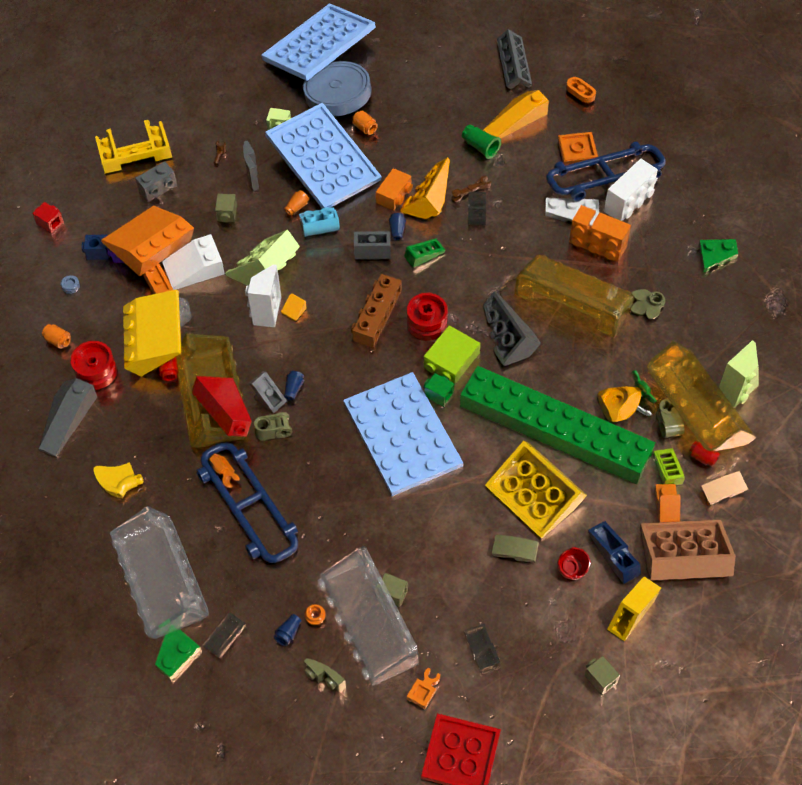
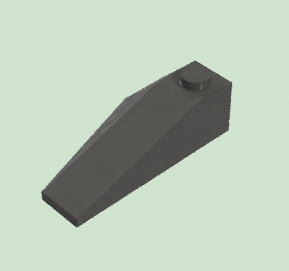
M494 291L483 306L487 322L491 325L492 332L490 335L495 342V354L501 363L506 366L530 357L541 342L506 301Z
M77 378L64 381L53 398L39 447L40 451L54 457L58 456L97 398L93 385Z

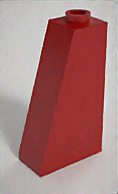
M196 376L192 389L193 395L228 436L246 437L252 421L233 378Z

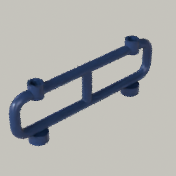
M636 141L626 150L569 165H564L562 161L557 162L554 165V169L546 174V180L555 193L559 195L570 194L572 199L578 202L586 196L584 190L616 182L626 173L614 175L606 163L608 161L630 155L639 156L645 151L652 152L659 161V163L652 164L653 167L658 169L656 175L658 179L662 175L660 169L665 166L666 160L657 147L650 144L640 145ZM599 164L607 176L568 188L559 187L553 178L555 175L564 176L567 172Z
M221 442L203 452L201 456L202 467L197 469L196 473L203 484L212 480L251 540V543L245 545L250 558L254 560L261 555L265 561L277 563L295 553L298 548V539L295 534L298 533V530L293 522L289 524L286 522L245 461L248 459L243 448L238 450L229 442ZM222 450H228L232 454L234 461L240 466L256 490V493L237 503L208 461L210 456ZM262 499L280 526L284 536L290 541V546L275 555L268 553L241 512V509Z

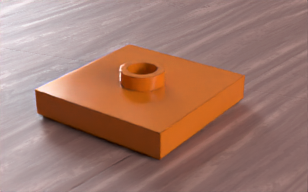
M592 132L558 135V143L564 165L598 157Z

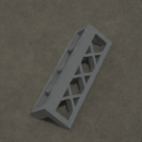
M507 29L497 38L506 86L512 90L517 84L521 83L529 88L532 86L522 37Z

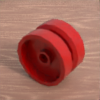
M421 293L409 301L407 305V328L416 339L432 341L439 338L446 330L448 309L443 298L433 293Z
M88 341L82 343L73 351L70 362L77 379L93 385L95 390L105 388L114 381L117 376V366L111 349L105 343Z

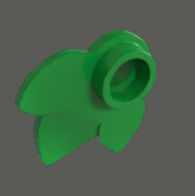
M633 370L631 374L635 381L634 385L641 389V397L647 398L651 403H655L657 400L652 396L650 387L644 380H640L637 371Z

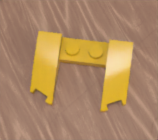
M144 120L149 141L120 148L115 147L111 128L106 130L108 136L102 140L96 136L95 139L105 174L122 170L120 164L147 159L153 156L155 161L172 158L162 121H159L158 127L150 126V121Z

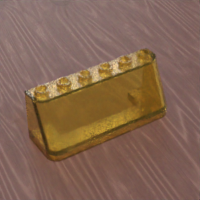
M536 255L516 277L515 295L532 301L536 292L599 319L598 331L614 338L634 303V297L631 292L620 289L611 283L601 281L594 276L587 275L578 269L568 267L561 262L549 259L545 255Z
M186 333L181 342V354L176 356L179 372L178 379L191 447L201 448L245 438L243 436H228L192 393L196 376L233 378L242 398V392L239 389V376L236 374V361L233 359L232 354L233 346L230 344L229 337Z
M672 341L649 361V373L706 450L716 452L744 446L756 438L690 349Z

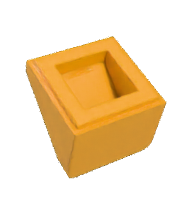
M291 293L281 313L297 321L307 309L306 301Z

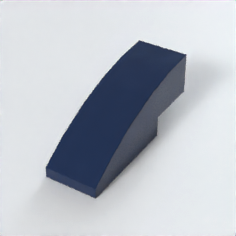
M606 521L588 529V533L598 550L623 584L641 575L640 563L628 551V545Z

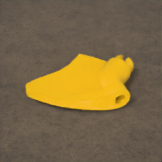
M130 462L116 467L95 466L93 469L100 486L107 493L117 498H123L127 491L138 487V485L144 482L141 474L134 475Z

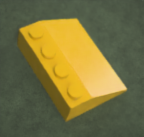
M178 290L135 298L123 306L124 369L143 376L181 354Z
M524 440L485 484L491 492L541 538L545 537L572 513L587 496L538 450Z

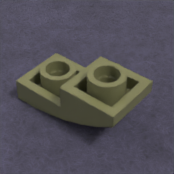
M495 535L492 554L494 557L514 558L516 561L535 562L539 543L520 537Z
M308 658L304 660V672L311 680L315 678L320 683L325 679L326 684L332 690L336 688L339 693L346 688L345 679L336 671L321 662Z

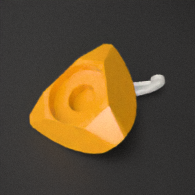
M639 387L607 388L599 391L597 394L603 414L610 422L625 420L635 410L647 416L652 415L650 411H646L638 406L641 399V389Z

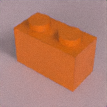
M393 168L376 191V203L395 211L398 205L400 206L403 203L405 195L409 194L412 190L411 176Z

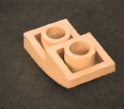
M740 471L702 485L710 505L748 490Z

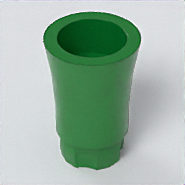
M467 125L462 132V138L481 152L487 159L494 157L500 149L501 138L491 135L478 127Z

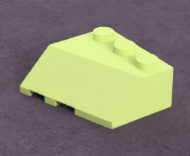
M287 229L264 239L250 251V255L236 263L238 267L229 269L225 274L227 277L238 282L250 285L251 277L271 265H277V270L285 267L286 261L296 255L295 251L300 246Z
M753 340L727 363L717 391V395L734 408L739 403L743 404L748 399L749 394L759 385L756 343Z

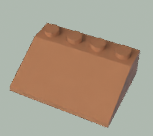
M721 520L640 524L646 565L651 580L727 577L734 575L736 556Z

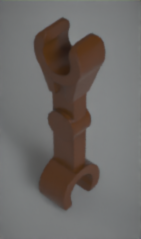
M482 176L473 185L470 184L462 190H453L451 198L454 202H458L463 196L473 193L478 189L490 188L491 181L486 183L488 177Z

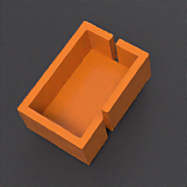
M581 205L572 220L569 242L592 253L604 256L609 260L619 262L627 247L631 225L599 212L590 227L589 224L596 211Z

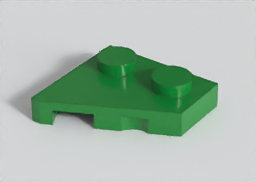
M736 239L700 240L699 242L703 272L709 271L715 265H723L726 261L736 259L738 256Z
M171 622L168 625L155 666L172 680L201 648Z

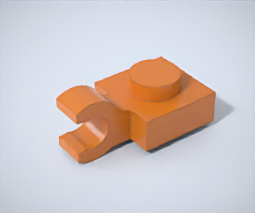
M214 453L209 458L213 463V469L218 474H223V484L226 487H233L230 484L231 478L236 481L240 480L224 456Z

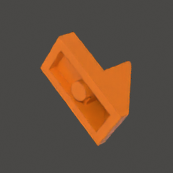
M655 484L654 489L659 523L680 522L681 497L676 492V485Z

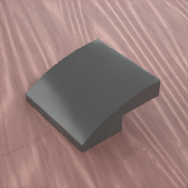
M246 140L243 144V153L248 182L254 192L259 189L256 157L253 148Z

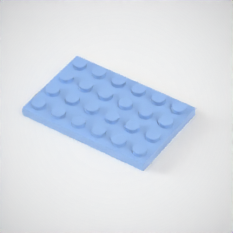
M329 3L264 52L261 57L263 61L308 81L376 28L375 22Z
M323 103L265 132L267 139L321 208H331L381 181L382 176Z
M413 372L344 399V405L391 496L463 467V461Z

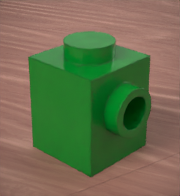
M434 373L431 379L428 378L423 386L426 397L442 407L447 404L454 394V383L445 376H440Z

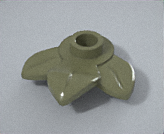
M646 289L632 292V296L637 300L631 308L632 313L636 315L646 314L648 319H654L659 316L660 309L665 305V297L662 293H651Z

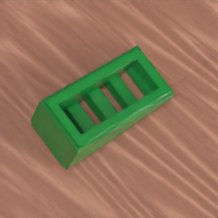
M435 238L406 247L404 257L413 268L445 253V249Z

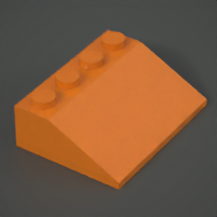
M152 206L103 238L101 242L137 275L141 276L189 243L192 239L194 227L181 216Z

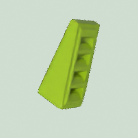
M673 448L654 451L653 454L662 483L683 484L685 477ZM668 454L670 455V457H665V458H661V457H660V456H662V455H668ZM665 461H672V463L663 464Z

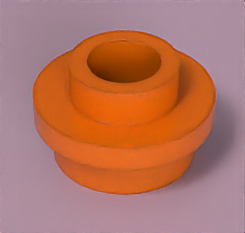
M314 604L305 610V620L309 624L319 625L324 621L326 614L322 606ZM314 613L319 614L317 618L311 617Z

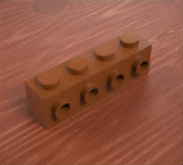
M383 274L380 275L378 280H375L372 288L373 291L367 295L366 305L360 309L359 319L357 323H353L351 328L353 341L373 348L402 292V280Z

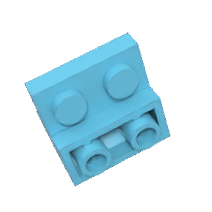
M326 207L316 211H305L299 214L304 237L340 230L339 218L334 207Z

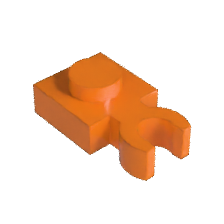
M430 668L425 670L423 681L417 678L407 695V700L423 709L427 708L436 693V688L432 686L440 681L439 673L434 679L428 677L431 672Z

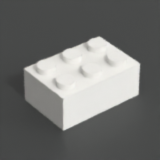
M643 159L637 161L608 189L604 212L620 221H623L625 218L628 219L636 208L641 207L647 197L650 198L653 195L658 169Z

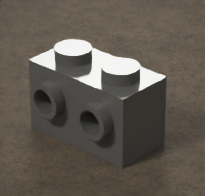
M165 161L135 178L139 192L148 202L177 186L175 173Z
M390 231L354 232L355 259H391Z

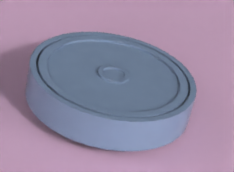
M346 61L329 63L311 79L305 80L303 85L305 99L310 109L323 103L333 116L346 115L360 109L371 96V83L368 72L362 66Z

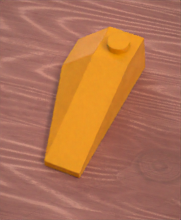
M539 90L527 91L514 98L483 131L503 138L547 115L549 100Z
M448 157L431 168L424 177L426 180L415 188L417 191L413 197L409 196L400 210L402 213L423 219L431 216L436 217L440 214L445 201L450 163Z

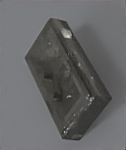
M229 612L205 641L203 647L218 658H221L244 630L246 623Z

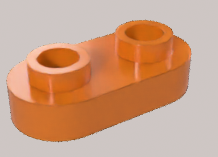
M571 77L567 80L566 89L572 95L585 103L595 100L596 90L578 77Z

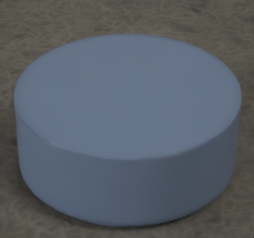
M69 275L61 280V287L65 293L73 294L79 290L80 283L77 277Z

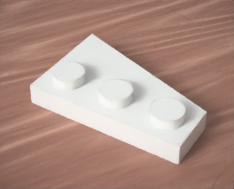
M546 198L545 216L564 222H572L578 209L583 205L596 211L589 224L591 227L599 214V200L582 199L575 202L569 198Z

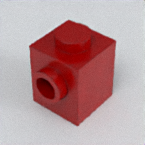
M46 202L37 207L32 213L36 224L51 234L64 223L61 212L54 205H49Z

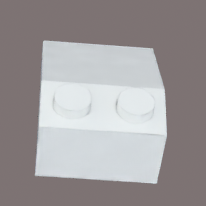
M211 234L192 240L162 261L173 290L225 274L221 257Z

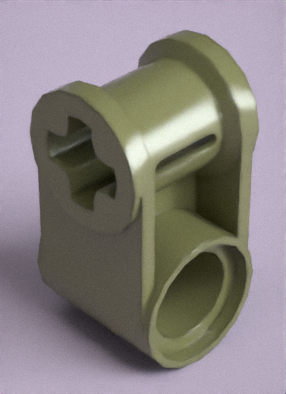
M671 399L662 400L656 412V418L663 438L683 435L685 432L684 423L676 403Z
M280 412L256 418L254 421L256 438L265 441L290 436L293 431L289 426V414Z

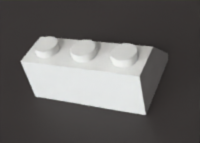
M273 264L251 277L250 285L246 286L245 295L248 296L247 306L250 307L249 317L252 318L253 325L275 327L281 302V291L277 265Z

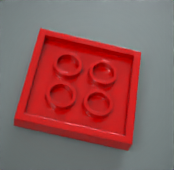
M437 713L421 779L443 785H489L501 729Z

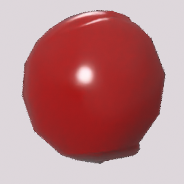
M571 547L564 551L557 561L559 573L564 578L570 580H577L586 575L591 564L589 555L583 549Z

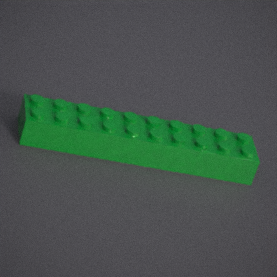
M480 366L476 367L460 395V407L635 484H638L656 442Z

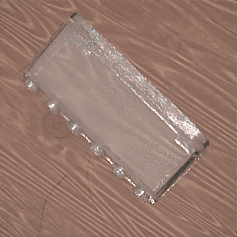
M147 506L110 532L112 545L117 551L118 561L125 572V580L129 583L131 596L137 604V612L143 620L144 631L149 637L154 639L160 638L201 621L209 615V610L175 526L169 516Z
M365 546L354 550L319 574L320 579L317 580L319 587L322 591H326L328 595L326 597L330 609H335L337 613L334 615L339 626L343 625L346 631L343 632L347 644H352L354 648L352 650L356 662H361L363 666L361 672L366 681L370 680L372 686L418 665L417 646Z

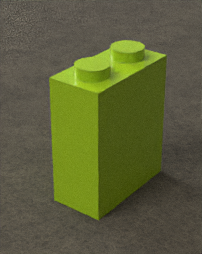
M449 325L424 355V367L431 373L434 372L440 376H445L455 385L480 354L481 343Z

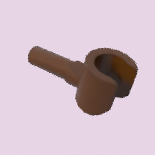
M219 141L216 142L217 153L214 160L216 165L221 154L226 152V142L221 146Z

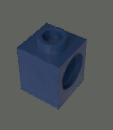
M107 234L85 235V242H82V252L85 253L87 260H109L107 247L101 242Z

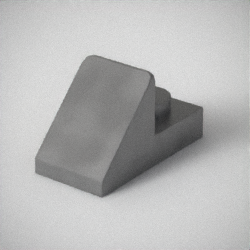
M262 371L249 383L256 393L254 396L255 400L271 413H275L287 402L266 371Z

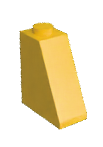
M643 577L621 601L607 630L625 642L654 603L661 587Z

